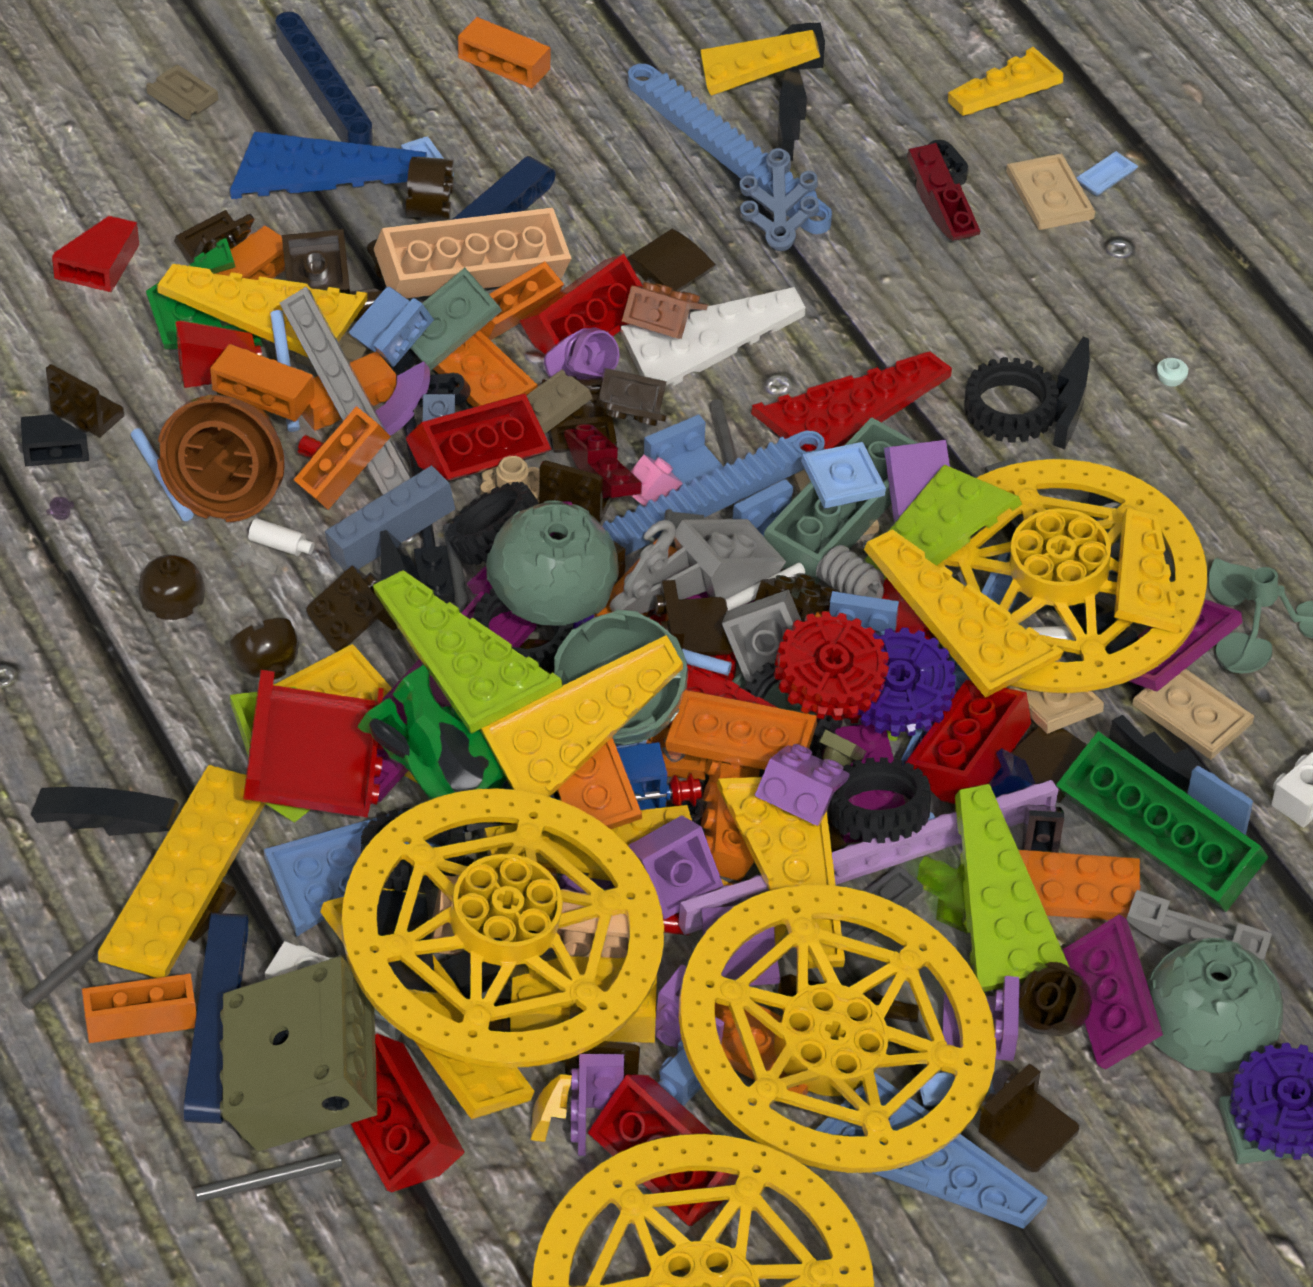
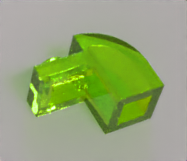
M925 856L919 864L917 880L924 885L923 890L939 896L935 920L967 934L963 882L965 881L964 866H961L960 863L958 868L955 869L945 862Z

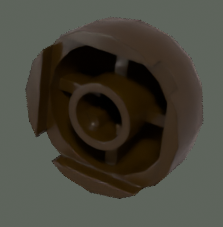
M172 554L159 556L150 561L140 574L139 600L146 612L148 608L159 619L177 620L193 614V608L198 606L199 603L201 606L204 602L205 585L201 572L186 557Z
M286 618L264 620L263 624L265 627L255 631L251 625L236 634L230 641L232 655L236 663L249 676L260 678L261 670L275 672L274 680L279 679L287 673L286 670L296 660L299 648L298 637L291 621Z
M1049 962L1044 964L1047 966L1039 972L1034 970L1024 981L1019 994V1008L1023 1010V1016L1025 1017L1023 1020L1027 1025L1042 1034L1060 1037L1073 1033L1084 1025L1090 1015L1092 997L1090 987L1080 973L1063 963Z

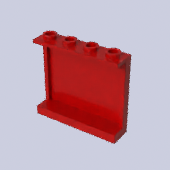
M261 670L243 799L368 818L370 805H377L380 784L374 783V777H380L383 757L377 756V750H383V747L374 740L370 733L363 732L357 726L368 711L382 703L384 688L378 689L377 698L374 701L273 685L275 672Z

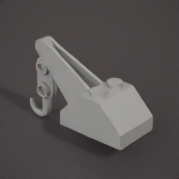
M748 519L682 520L677 529L669 520L658 521L644 534V539L649 540L658 531L663 530L655 544L648 545L642 550L640 554L641 559L624 580V591L611 601L609 607L612 612L618 609L638 611L640 614L654 610L655 595L661 592L662 580H675L679 600L707 591L708 597H723L727 599L761 582L762 579H767L779 573L786 561ZM674 539L677 552L668 558V549Z

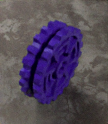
M892 628L885 629L884 635L879 636L874 633L873 637L875 639H882L884 642V647L881 651L888 652L889 659L885 665L889 666L887 677L884 678L883 690H879L881 694L877 702L871 701V708L866 712L858 710L857 715L862 716L861 724L865 727L870 724L874 725L875 732L880 734L888 730L891 732V736L898 737L900 732H906L908 736H914L916 730L920 728L925 732L930 730L931 722L940 723L944 719L942 711H950L952 707L950 698L955 697L956 675H953L955 665L954 661H947L949 651L946 648L939 649V641L933 637L928 640L925 638V632L919 630L916 634H911L909 628H901L900 632L894 633Z
M1282 1043L1279 1049H1275L1272 1045H1267L1264 1047L1262 1054L1257 1051L1252 1052L1249 1056L1250 1062L1242 1061L1238 1070L1240 1074L1235 1075L1233 1083L1235 1087L1232 1088L1230 1099L1233 1102L1230 1104V1113L1237 1115L1234 1120L1236 1128L1245 1130L1244 1138L1248 1142L1253 1140L1258 1142L1259 1150L1263 1152L1268 1149L1274 1150L1275 1157L1283 1158L1285 1154H1291L1294 1160H1301L1302 1154L1308 1153L1313 1158V1053L1308 1051V1046L1300 1044L1298 1049L1292 1048L1290 1043Z

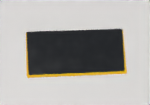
M383 888L377 907V929L379 936L394 934L407 891L400 892L394 889ZM418 892L408 925V932H412L429 921L425 893ZM430 934L419 941L431 939ZM433 953L416 955L434 971ZM401 960L388 963L396 977L408 991L437 993L431 985Z

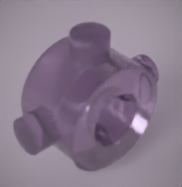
M54 497L50 502V509H47L46 513L54 519L66 520L70 515V508L74 507L73 501L69 502L64 497Z

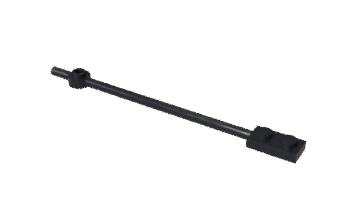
M410 348L394 367L387 363L396 373V382L398 375L414 366V351ZM415 414L404 425L405 438L417 427ZM406 440L411 475L413 477L424 469L418 466ZM431 524L420 531L423 548L414 549L415 566L422 583L433 590L435 596L445 603H455L447 546L436 547L433 525Z

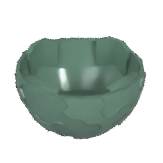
M545 501L542 504H537L515 513L497 533L486 561L487 580L490 582L498 598L513 614L540 625H567L579 622L596 613L598 614L606 607L619 574L618 555L608 530L606 531L586 509L575 504H565L561 501ZM555 532L563 534L566 537L561 540H556L551 538L549 534Z
M618 609L614 612L592 618L576 629H572L559 646L554 657V674L560 677L562 685H565L667 635L683 662V669L612 737L615 745H629L654 737L676 717L684 691L687 688L688 668L681 645L676 637L671 635L658 622L638 613V611Z
M1204 938L1181 945L1165 955L1147 979V985L1163 1032L1162 1036L1152 1042L1166 1055L1181 1062L1187 1068L1197 1071L1204 1070L1210 1073L1230 1072L1234 1069H1239L1242 1061L1250 1062L1249 1056L1252 1052L1257 1051L1262 1054L1265 1046L1273 1045L1279 1040L1283 1025V999L1279 984L1263 959H1259L1254 953L1244 949L1243 946L1236 942L1223 938ZM1221 972L1227 975L1229 979L1218 981L1210 974Z

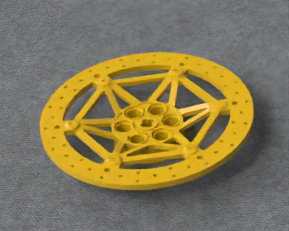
M1068 459L1021 462L995 469L977 477L979 480L1019 496L1022 505L1014 511L1009 508L997 517V523L990 528L985 527L970 539L968 544L942 561L937 567L941 568L947 565L959 567L965 584L969 583L979 591L980 588L972 568L1012 576L1013 580L1000 606L1008 611L1018 592H1022L1031 598L1029 602L1011 614V619L1018 624L1044 605L1054 606L1075 641L1039 635L1038 638L1050 647H1053L1055 644L1065 652L1081 654L1083 660L1053 662L1010 686L1048 693H1077L1109 688L1128 682L1154 669L1168 659L1185 642L1193 631L1204 605L1207 588V565L1202 545L1194 528L1182 511L1169 498L1156 488L1126 472L1105 465ZM1063 488L1082 490L1108 497L1122 505L1116 509L1039 495L1037 489ZM1126 508L1159 517L1163 540L1173 561L1175 581H1170L1171 590L1175 591L1177 604L1175 608L1177 616L1181 617L1182 627L1178 633L1153 627L1133 644L1108 654L1105 646L1133 622L1118 619L1106 631L1098 635L1096 629L1095 595L1099 592L1116 595L1117 582L1108 580L1109 571L1113 570L1118 573L1119 565L1117 560L1110 557L1111 547L1121 537L1123 514ZM1017 515H1023V522L1016 528L1011 542L978 549ZM1092 517L1103 518L1104 520L1096 521ZM1112 528L1108 533H1107L1106 530H1105V529ZM1011 552L1009 562L986 558ZM1080 603L1085 604L1087 634L1084 633L1068 606Z
M475 789L460 791L434 798L404 812L374 836L362 851L347 882L342 905V939L347 961L355 980L374 1008L391 1025L422 1046L450 1058L490 1067L517 1068L551 1064L584 1053L609 1039L636 1014L646 1000L660 967L664 945V923L656 889L648 872L629 846L610 828L579 808L551 797L521 790ZM505 822L518 825L517 830L511 833L432 848L425 841L449 829L468 824ZM547 831L557 835L588 854L608 875L615 888L605 891L546 843L541 838L542 832ZM512 846L507 854L486 856L469 866L445 860L452 857ZM536 853L541 854L589 895L560 890L552 874L537 863ZM404 859L414 868L394 934L379 936L377 929L379 898L391 872ZM441 871L458 875L459 878L454 885ZM426 875L449 898L452 904L412 932H408V925L423 876ZM563 902L586 906L561 913ZM625 914L629 929L627 955L616 980L609 990L604 992L594 982L611 916ZM468 915H471V916H475L476 918H470V917H467V916H468ZM598 918L599 921L584 975H581L557 932L560 928ZM449 922L451 924L454 936L419 941L445 923ZM493 938H500L502 939V941H498ZM549 948H552L568 978L542 960L540 956ZM465 949L470 953V999H466L416 955ZM399 960L404 962L464 1014L463 1021L458 1023L423 1004L404 987L388 963ZM482 962L501 966L487 994L482 999ZM526 964L563 991L562 993L494 1006L516 965ZM576 1003L584 1011L567 1021L538 1030L500 1032L488 1029L490 1022L494 1020Z
M806 884L787 886L753 896L734 906L706 931L689 959L681 982L678 1013L681 1038L688 1061L703 1090L716 1107L750 1138L762 1145L780 1151L802 1164L846 1173H873L914 1164L940 1151L957 1138L970 1124L989 1090L996 1058L995 1028L986 995L977 977L962 955L939 931L908 909L877 895L848 887ZM813 919H833L858 924L893 939L904 946V948L900 952H894L815 927ZM779 924L786 925L789 935L742 976L737 978L736 981L722 976L721 973L724 967L743 944L771 927ZM820 943L886 962L887 965L850 987L840 984ZM792 947L797 949V984L794 997L749 986ZM808 950L825 982L823 984L812 986L808 984ZM924 966L938 980L953 1007L960 1035V1048L947 1045L919 974V970ZM895 975L879 1005H875L864 995L868 990ZM905 981H908L931 1041L886 1025L884 1017ZM755 1002L781 1008L783 1015L778 1022ZM715 1003L729 1006L755 1078V1082L749 1087L736 1074L721 1046L716 1028ZM744 1010L748 1011L775 1033L774 1049L777 1060L770 1071L765 1070ZM889 1041L919 1051L918 1053L886 1054ZM915 1064L927 1065L885 1106L881 1105L874 1075L878 1068ZM783 1070L788 1075L787 1077L779 1078ZM940 1070L955 1076L946 1096L926 1116L897 1131L891 1128L888 1119ZM805 1084L808 1085V1091L815 1094L843 1096L856 1110L787 1089ZM862 1084L867 1103L855 1092ZM774 1101H778L862 1126L865 1136H841L816 1131L785 1118L769 1106Z
M711 1134L678 1135L642 1143L616 1154L587 1173L569 1190L546 1224L538 1245L532 1278V1287H571L569 1285L570 1271L578 1245L594 1219L610 1203H613L620 1210V1215L588 1282H586L585 1286L576 1287H760V1279H795L782 1287H874L873 1267L862 1232L850 1210L822 1178L790 1156L766 1145L746 1139ZM754 1170H759L760 1172H759V1173H754L753 1171H754ZM685 1171H717L739 1176L735 1185L643 1195L637 1185L651 1179ZM619 1184L621 1187L617 1188L615 1185ZM765 1187H770L786 1197L809 1218L824 1240L831 1259L817 1261L762 1198L761 1194ZM729 1200L702 1239L693 1242L688 1240L654 1209V1207ZM740 1209L736 1247L730 1248L717 1243L718 1237ZM753 1210L758 1212L801 1264L751 1265L746 1260L750 1220ZM645 1220L675 1247L664 1255L659 1256ZM630 1223L634 1224L651 1269L649 1276L600 1285ZM718 1266L725 1270L716 1273L709 1270V1268ZM676 1270H681L686 1272L687 1275L683 1277H677L671 1273ZM840 1271H846L847 1274H841Z

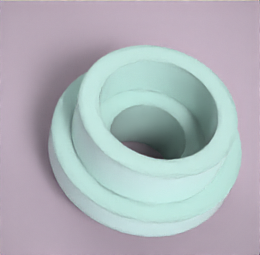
M1166 358L1158 363L1157 375L1164 385L1178 386L1187 378L1188 367L1177 358Z

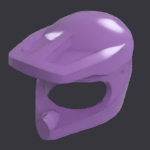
M599 328L581 329L562 339L546 353L544 357L546 373L549 378L560 370H564L568 377L577 376V379L601 378L604 367L615 369L618 365L619 347L613 336Z

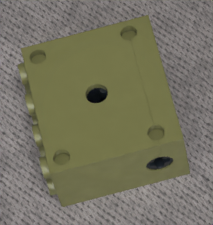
M342 956L223 993V1009L220 1012L223 1024V1039L220 1041V1049L223 1055V1070L220 1071V1080L223 1085V1100L220 1102V1111L224 1120L230 1122L239 1132L242 1139L247 1140L258 1152L377 1115L375 1010L355 980L350 965Z

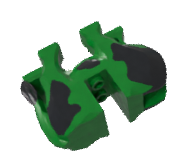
M425 665L404 677L392 694L398 701L403 703L407 724L400 719L396 705L389 697L368 711L357 726L363 732L370 733L374 740L385 749L391 760L404 765L411 772L430 800L460 791L500 789L507 780L481 729L471 734L452 705L441 707L436 701L429 685V670Z

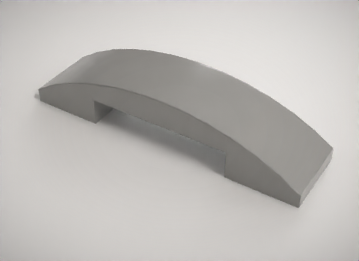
M1136 890L1127 921L1149 937L1174 949L1196 939L1223 938L1240 944L1244 949L1254 953L1259 959L1264 960L1272 933L1238 923L1236 931L1169 910L1170 900Z

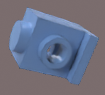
M681 1040L678 1043L677 1055L674 1058H667L659 1070L660 1081L658 1084L684 1106L702 1086L691 1068Z

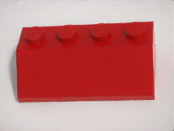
M623 253L603 260L519 320L534 347L545 355L562 339L584 328H599L614 336L621 331V326L629 324L622 322L631 286L643 287Z
M525 393L423 421L406 437L418 466L425 470L432 465L447 481L495 468L503 458L508 456L526 459L552 450Z
M965 680L955 694V697L951 699L952 707L950 711H943L944 719L940 723L935 722L905 764L908 762L914 765V770L919 768L923 772V776L926 775L928 778L930 791L944 802L955 804V795L959 790L989 784L1032 724L1027 692L1003 688L985 698L972 681Z
M377 1033L375 1035L377 1115L350 1124L386 1190L395 1192L439 1177L465 1151L404 1043Z
M627 1074L588 1131V1134L612 1156L636 1145L660 1138L691 1134L715 1135L649 1075ZM685 1171L657 1177L642 1184L653 1194L731 1186L736 1184L739 1176L717 1171ZM724 1200L667 1207L688 1226H693Z

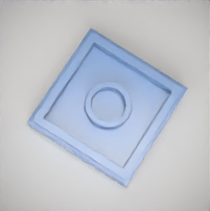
M863 442L802 454L801 462L824 509L885 496L886 487Z

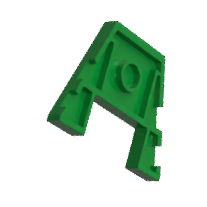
M226 238L217 242L216 247L206 254L202 252L194 258L193 263L188 265L210 269L213 274L236 267ZM157 284L146 290L165 349H178L175 325L177 321L250 333L232 324L222 327L218 318L158 293ZM252 334L255 346L260 345L262 347L260 337Z

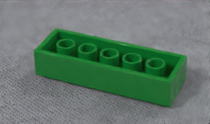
M1097 731L1056 784L1066 798L1225 912H1227L1268 859L1267 854L1259 844L1099 731Z

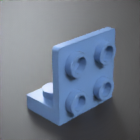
M386 287L351 328L349 334L372 352L377 351L387 363L394 367L434 319L417 299L413 297L409 301L391 287Z
M700 415L644 437V455L654 460L658 457L665 460L673 467L671 472L687 486L695 478L698 481L701 480L705 473L710 476L713 474L714 469L722 470L724 468L705 446L706 422Z
M784 479L735 504L733 519H748L764 536L765 529L792 502L793 486Z
M832 591L829 613L833 617H837L839 613H844L847 620L850 621L857 618L862 621L861 626L863 628L871 627L875 630L876 634L881 636L884 635L885 629L892 628L895 633L899 601Z
M1196 766L1192 770L1188 795L1246 835L1253 805L1252 799L1247 797L1242 791L1236 790L1220 780L1215 774L1206 771L1200 766Z

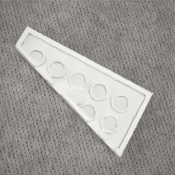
M795 287L708 306L707 311L690 310L682 339L632 324L621 326V337L641 376L667 381L666 386L670 383L675 386L683 381V376L693 371L701 372L735 354L738 347L748 342L752 345L760 340V335L770 330L778 331L804 317L805 306Z

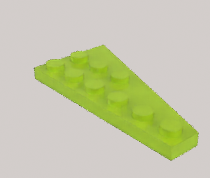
M944 464L890 530L893 529L924 551L925 558L937 566L968 544L971 539L970 536L984 526L990 528L998 522L996 517L1009 508L1014 511L1022 503L1019 496ZM869 555L864 559L867 563L872 564L875 569L880 570Z
M404 570L373 585L376 596L421 662L427 667L430 675L471 734L563 687L560 677L553 672L549 674L539 667L538 662L531 657L525 658L512 648V644L474 618L469 619L461 614L459 608L452 603H445L434 595L433 590Z
M990 784L959 790L955 795L958 833L961 835L963 849L960 854L961 866H964L965 870L963 890L967 932L971 934L972 951L969 953L970 965L974 966V974L983 991L987 992L1003 988L1005 976L1019 977V984H1022L1034 970L1039 972L1047 966L1044 964L1049 962L1063 963L1069 967Z

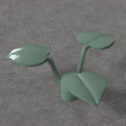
M1219 558L1214 559L1209 573V590L1212 597L1219 603L1229 606L1238 605L1245 598L1255 601L1251 635L1248 636L1240 632L1230 633L1217 643L1216 657L1226 670L1228 669L1235 673H1251L1263 668L1272 657V644L1268 640L1258 639L1257 635L1261 607L1271 606L1278 596L1281 598L1291 619L1294 622H1300V632L1304 636L1313 639V601L1299 604L1295 613L1285 594V587L1282 585L1278 586V573L1274 569L1261 567L1254 570L1246 566L1225 562Z

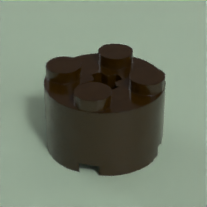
M411 157L407 178V216L450 219V194H453L454 189L453 160Z

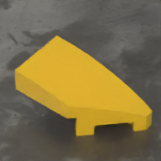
M558 1075L539 1094L533 1107L530 1140L545 1142L551 1117L566 1119L567 1098L572 1075Z

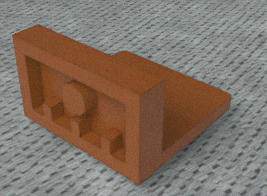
M644 282L643 287L631 286L622 322L682 339L690 309L707 311L708 304L699 302L701 297L699 295L684 291H674L672 287L658 283Z

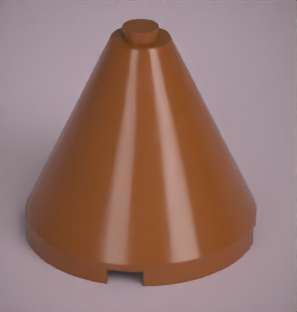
M207 395L192 399L180 406L162 427L158 442H160V458L157 460L161 477L173 497L181 505L189 508L194 514L205 519L212 516L226 519V522L241 521L260 512L278 492L284 476V453L273 423L264 410L233 397Z

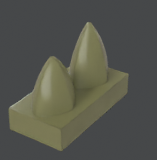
M826 729L819 741L826 746L822 760L830 759L842 766L846 764L850 766L853 760H860L862 762L867 752L858 745Z

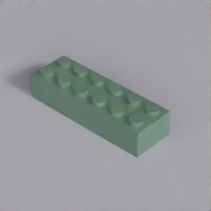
M872 417L846 445L863 442L886 487L885 496L824 509L810 482L764 531V538L786 561L782 567L783 569H787L799 562L804 566L805 574L815 578V583L818 584L821 579L816 575V568L820 560L835 546L844 545L850 549L892 504L884 448L916 444L917 442Z

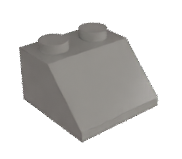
M789 590L726 612L722 625L746 683L748 681L752 682L755 679L752 675L756 670L761 672L764 669L762 665L767 662L775 663L776 655L780 654L778 652L779 644L784 642L782 639L786 629L792 630L793 622L796 620L801 621Z

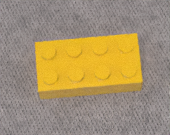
M570 956L578 972L584 975L589 957ZM600 957L594 984L602 991H608L619 975L625 958ZM558 958L546 961V963L568 978ZM528 967L529 973L512 978L511 1003L562 993L563 991ZM657 976L646 1000L636 1014L606 1041L655 1043ZM575 1003L510 1017L511 1032L538 1030L562 1023V1020H569L571 1007L578 1006Z

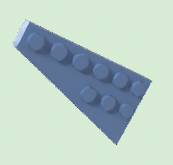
M377 817L264 849V858L296 937L325 920L320 913L323 902L344 897L352 869L361 855L362 831L365 827L368 828V823L371 820L377 821ZM427 842L432 848L441 847L432 842Z
M874 1072L880 1103L882 1106H885L900 1090ZM862 1084L855 1092L867 1103ZM910 1098L888 1120L891 1128L897 1131L920 1120L929 1111ZM847 1100L840 1105L856 1110ZM828 1117L815 1129L816 1131L833 1135L865 1136L862 1126L833 1117ZM961 1134L946 1147L926 1159L893 1170L873 1172L875 1175L1023 1229L1047 1205L1048 1197Z

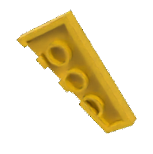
M813 30L700 50L707 89L711 96L820 57L817 38Z
M1031 47L1026 50V55L1022 58L1014 56L1007 60V66L1000 70L994 67L986 72L985 78H974L948 92V103L962 116L971 115L977 111L998 106L1001 103L1016 98H1023L1028 94L1047 90L1052 86L1063 83V72L1036 48Z
M1126 508L1123 514L1114 617L1178 633L1182 627L1181 617L1177 616L1176 613L1177 599L1175 591L1171 590L1169 581L1171 572L1169 564H1166L1164 558L1166 549L1157 515Z

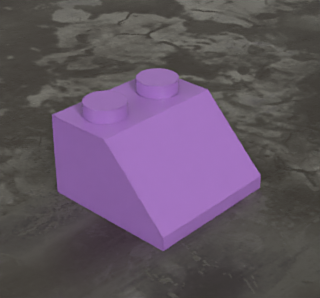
M682 815L628 845L639 858L651 878L661 905L663 919H667L679 912L681 902L693 896H701L723 887L702 827Z

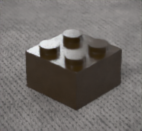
M343 229L282 235L287 281L306 283L310 288L326 291L328 287L339 288L340 293L348 294L350 285Z

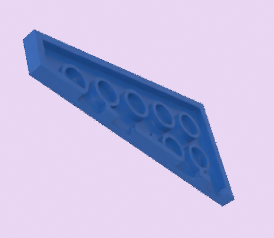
M254 132L231 186V199L242 198L243 193L258 192V197L269 196L270 191L284 189L289 193L337 189L336 184L352 183L353 187L364 186L365 181L380 180L384 184L407 182L411 157H427V152Z

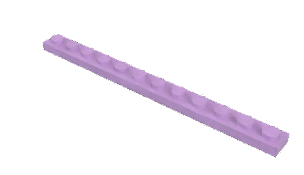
M1050 780L1041 784H1033L1026 789L1011 794L1000 795L996 800L1008 827L1024 822L1026 805L1055 807L1059 789ZM956 812L942 814L935 819L929 820L925 826L922 825V830L918 833L912 831V836L906 839L900 835L899 841L892 842L890 838H885V843H877V838H874L871 843L851 844L843 849L832 852L836 885L962 843L961 835L958 833ZM757 875L749 880L723 886L719 890L701 896H693L680 903L678 925L684 935L701 930L702 908L736 906L753 896L769 891L762 875Z

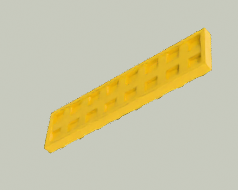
M212 765L207 766L98 951L99 962L155 978L168 977L265 806L264 802L243 799L245 774Z
M344 897L323 902L320 913L342 943L341 920ZM433 955L434 971L463 995ZM409 991L423 1004L442 1016L458 1023L463 1021L464 1014L438 991L436 994ZM415 1041L471 1120L531 1101L535 1091L518 1068L490 1067L463 1062L437 1053Z

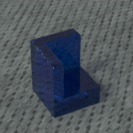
M1002 748L996 752L1002 768L993 777L994 781L990 783L995 798L1003 794H1011L1026 789L1035 784L1024 759Z

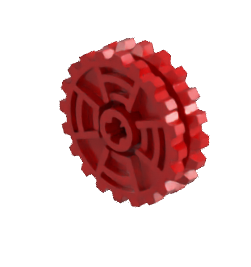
M829 611L822 612L821 617H816L813 613L806 615L805 622L796 620L793 622L792 630L786 629L782 639L784 642L779 644L778 652L780 654L776 655L774 664L778 666L774 672L775 679L782 680L778 688L781 693L788 692L789 697L787 701L792 705L799 703L802 706L801 711L806 714L813 711L816 712L817 718L824 719L826 715H831L834 720H841L842 715L845 714L850 718L857 717L858 710L868 711L871 708V701L877 702L881 694L879 690H883L884 678L887 677L889 666L885 665L889 659L888 652L881 651L884 647L883 640L875 639L873 637L875 630L871 627L863 628L861 620L857 618L852 621L847 620L844 613H839L837 617L831 616Z

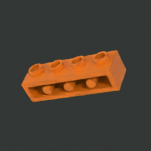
M708 759L705 766V774L709 775V780L703 793V800L707 801V807L702 816L701 827L705 828V838L719 875L741 882L754 863V859L717 787V782L721 778L759 777L760 769Z

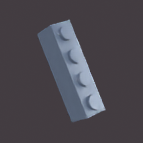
M431 465L325 530L331 557L344 571L352 565L360 569L381 556L380 531L387 530L402 543L455 510L450 483Z

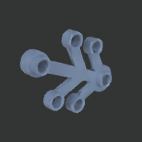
M775 148L766 158L767 168L773 174V197L758 186L757 179L754 176L747 175L740 180L741 193L745 196H751L774 214V222L759 213L758 205L754 201L742 203L740 211L745 221H751L766 232V241L770 247L776 251H786L795 242V231L809 217H813L819 212L818 200L813 196L804 197L808 192L814 191L818 187V178L813 171L803 172L799 178L800 183L786 196L785 174L791 168L790 155L781 148ZM808 179L814 180L812 183H805ZM747 184H753L751 188L745 187ZM801 200V210L786 222V213ZM809 204L814 205L813 208H805ZM748 209L754 210L752 213L745 212Z

